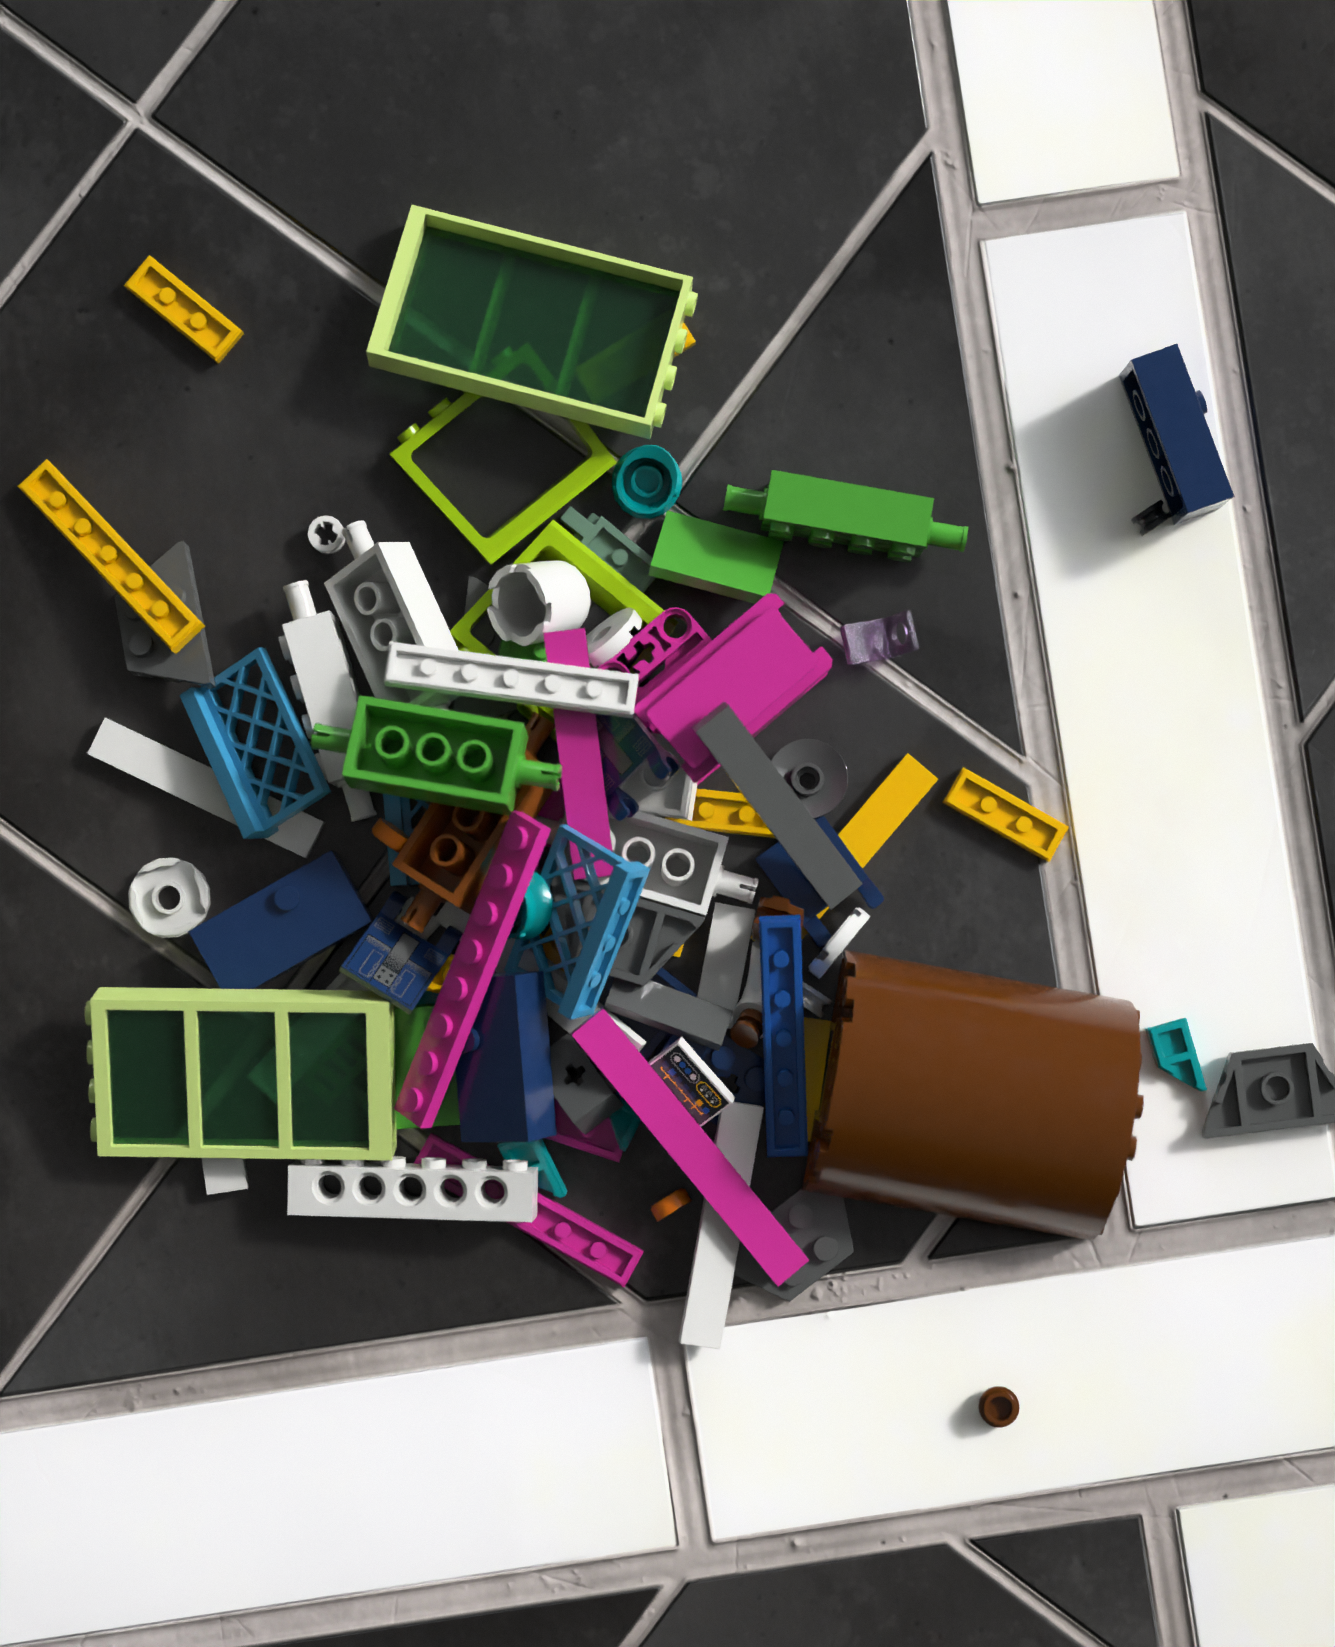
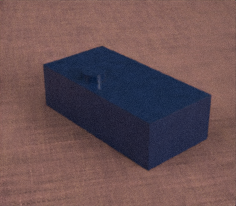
M1178 343L1131 359L1119 374V378L1167 508L1172 514L1173 524L1176 525L1220 509L1235 496L1204 416L1208 412L1205 398L1200 390L1195 391Z
M331 850L188 932L220 989H259L370 926L374 921V917L338 853Z
M543 971L493 973L455 1068L461 1142H531L557 1135Z

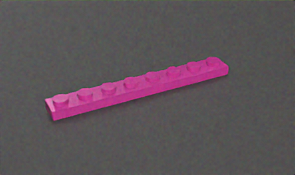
M512 811L394 1106L396 1111L420 1128H432L551 831V829L523 812Z

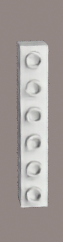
M393 1156L392 1160H381V1163L365 1162V1160L325 1161L322 1159H300L288 1166L287 1215L533 1222L537 1217L538 1167H527L528 1161L518 1159L504 1160L503 1166H487V1160L480 1158L463 1159L462 1165L446 1164V1158L441 1157L422 1158L421 1164L406 1163V1158L402 1156ZM325 1175H333L339 1179L341 1183L340 1194H332L325 1189L323 1183ZM366 1176H374L381 1182L382 1192L380 1195H371L365 1190L364 1178ZM414 1177L421 1182L423 1187L421 1196H411L405 1191V1178ZM454 1178L462 1184L464 1190L462 1197L454 1198L446 1193L444 1189L446 1179ZM490 1179L499 1181L504 1187V1197L500 1199L489 1197L485 1191V1182Z

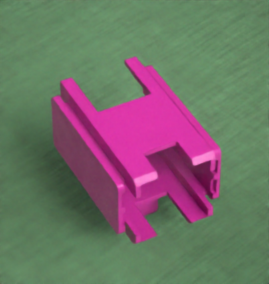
M766 594L713 640L686 610L678 607L669 608L631 638L630 642L619 653L597 668L630 673L628 668L619 660L625 657L627 663H631L637 657L635 648L639 645L644 649L650 646L653 648L651 652L652 662L648 664L645 660H641L633 666V671L639 674L638 685L664 663L665 669L644 687H637L634 713L646 728L649 727L653 733L662 734L685 761L680 767L694 784L697 783V786L716 771L720 765L692 729L695 724L725 701L754 738L823 680L832 668V658L821 646L812 653L783 619L778 609L785 603L777 594ZM671 618L682 619L687 625L686 633L680 638L669 637L663 629L667 620Z

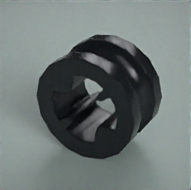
M1162 499L1131 519L1133 524L1137 523L1140 525L1141 530L1139 533L1141 536L1149 533L1172 517L1170 512L1163 511L1162 506L1164 502Z

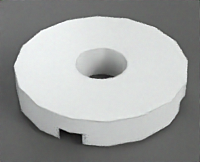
M629 607L613 614L586 635L589 663L594 667L601 666L610 660L630 642L633 636L629 631L633 627L636 631L640 630L642 619L633 608Z
M159 858L144 865L135 876L128 892L129 909L136 923L148 933L161 938L182 937L188 934V931L204 921L211 904L210 887L203 873L192 863L178 858ZM167 886L175 887L180 894L179 904L171 910L163 908L159 902V894Z
M860 907L856 908L828 941L820 954L812 961L808 971L820 979L870 918V915Z

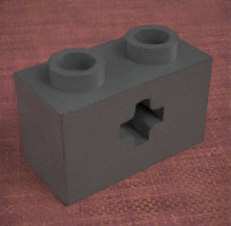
M567 1033L550 1046L554 1097L571 1121L586 1135L624 1106V1104L616 1095L618 1091L603 1073H600L592 1059L571 1034ZM582 1076L584 1082L579 1085L576 1080Z

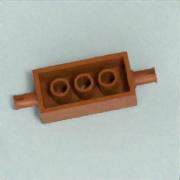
M533 712L531 719L525 726L528 734L525 756L526 760L540 762L536 755L552 730L555 729V724L543 716L541 717L538 713ZM522 784L517 790L513 811L523 812L535 819L553 790ZM432 802L392 863L394 867L418 881V887L421 888L400 920L423 933L424 928L441 902L446 904L447 901L471 915L510 816Z

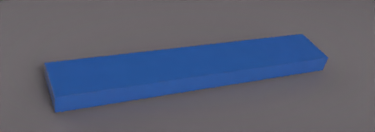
M800 915L759 916L767 1157L808 1156Z

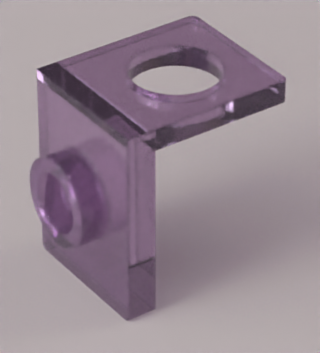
M905 610L883 619L840 626L849 666L892 659L919 649L911 610ZM898 623L903 625L906 632V640L903 645L897 638L896 629Z

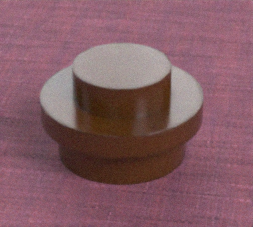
M990 1387L982 1393L979 1399V1414L992 1427H1006L1012 1424L1019 1414L1018 1398L1007 1387Z

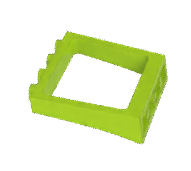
M528 343L515 353L508 347L491 361L495 369L487 374L486 377L502 380L518 366L525 365L547 393H556L558 383ZM462 391L464 394L453 403L446 397L432 408L428 413L433 419L422 428H419L414 423L397 437L401 444L389 455L485 561L492 564L617 462L587 423L565 417L588 450L586 458L491 535L482 537L416 466L411 458L412 452L481 397V395Z
M552 520L513 563L520 564L541 560L565 561L573 565L586 579L590 589V599L612 616L620 610L629 607L637 612L642 619V625L640 630L636 631L634 627L630 630L634 635L639 633L664 611L555 520ZM489 589L450 630L459 651L495 655L471 634L472 628L487 614V608L493 606V589ZM674 618L667 620L663 627L665 633L670 636L679 622ZM651 646L644 649L629 669L631 674H637L633 671V666L639 661L645 660L648 664L652 660L651 652L653 651ZM517 704L518 711L530 720L533 712H536L541 717L543 716L555 724L553 708ZM553 729L549 736L557 743L556 730Z

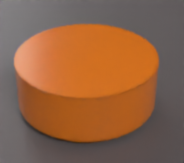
M381 817L371 829L372 833L380 841L398 853L409 838L402 830Z
M680 1188L652 1205L650 1210L658 1222L690 1203L692 1199L686 1189Z

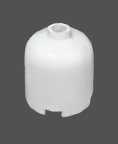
M539 561L506 565L495 573L488 587L493 589V606L487 608V613L494 630L502 640H512L521 646L544 642V633L579 629L588 616L591 604L590 589L586 579L576 567L565 561Z

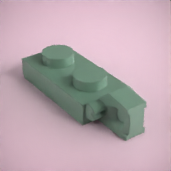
M570 506L560 518V522L574 533L573 536L642 593L657 578L648 575L652 557L604 517L601 516L599 518L592 512L586 519Z

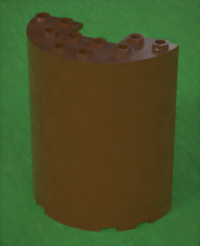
M843 950L829 1030L834 1032L820 1110H815L801 1190L1086 1240L1095 1239L1104 1232L1105 1224L1120 1193L1127 1160L1133 1161L1137 1149V1137L1132 1136L1134 1121L1141 1118L1144 1107V1096L1138 1094L1142 1064L1139 1026L1140 1010H1137L1131 1001Z

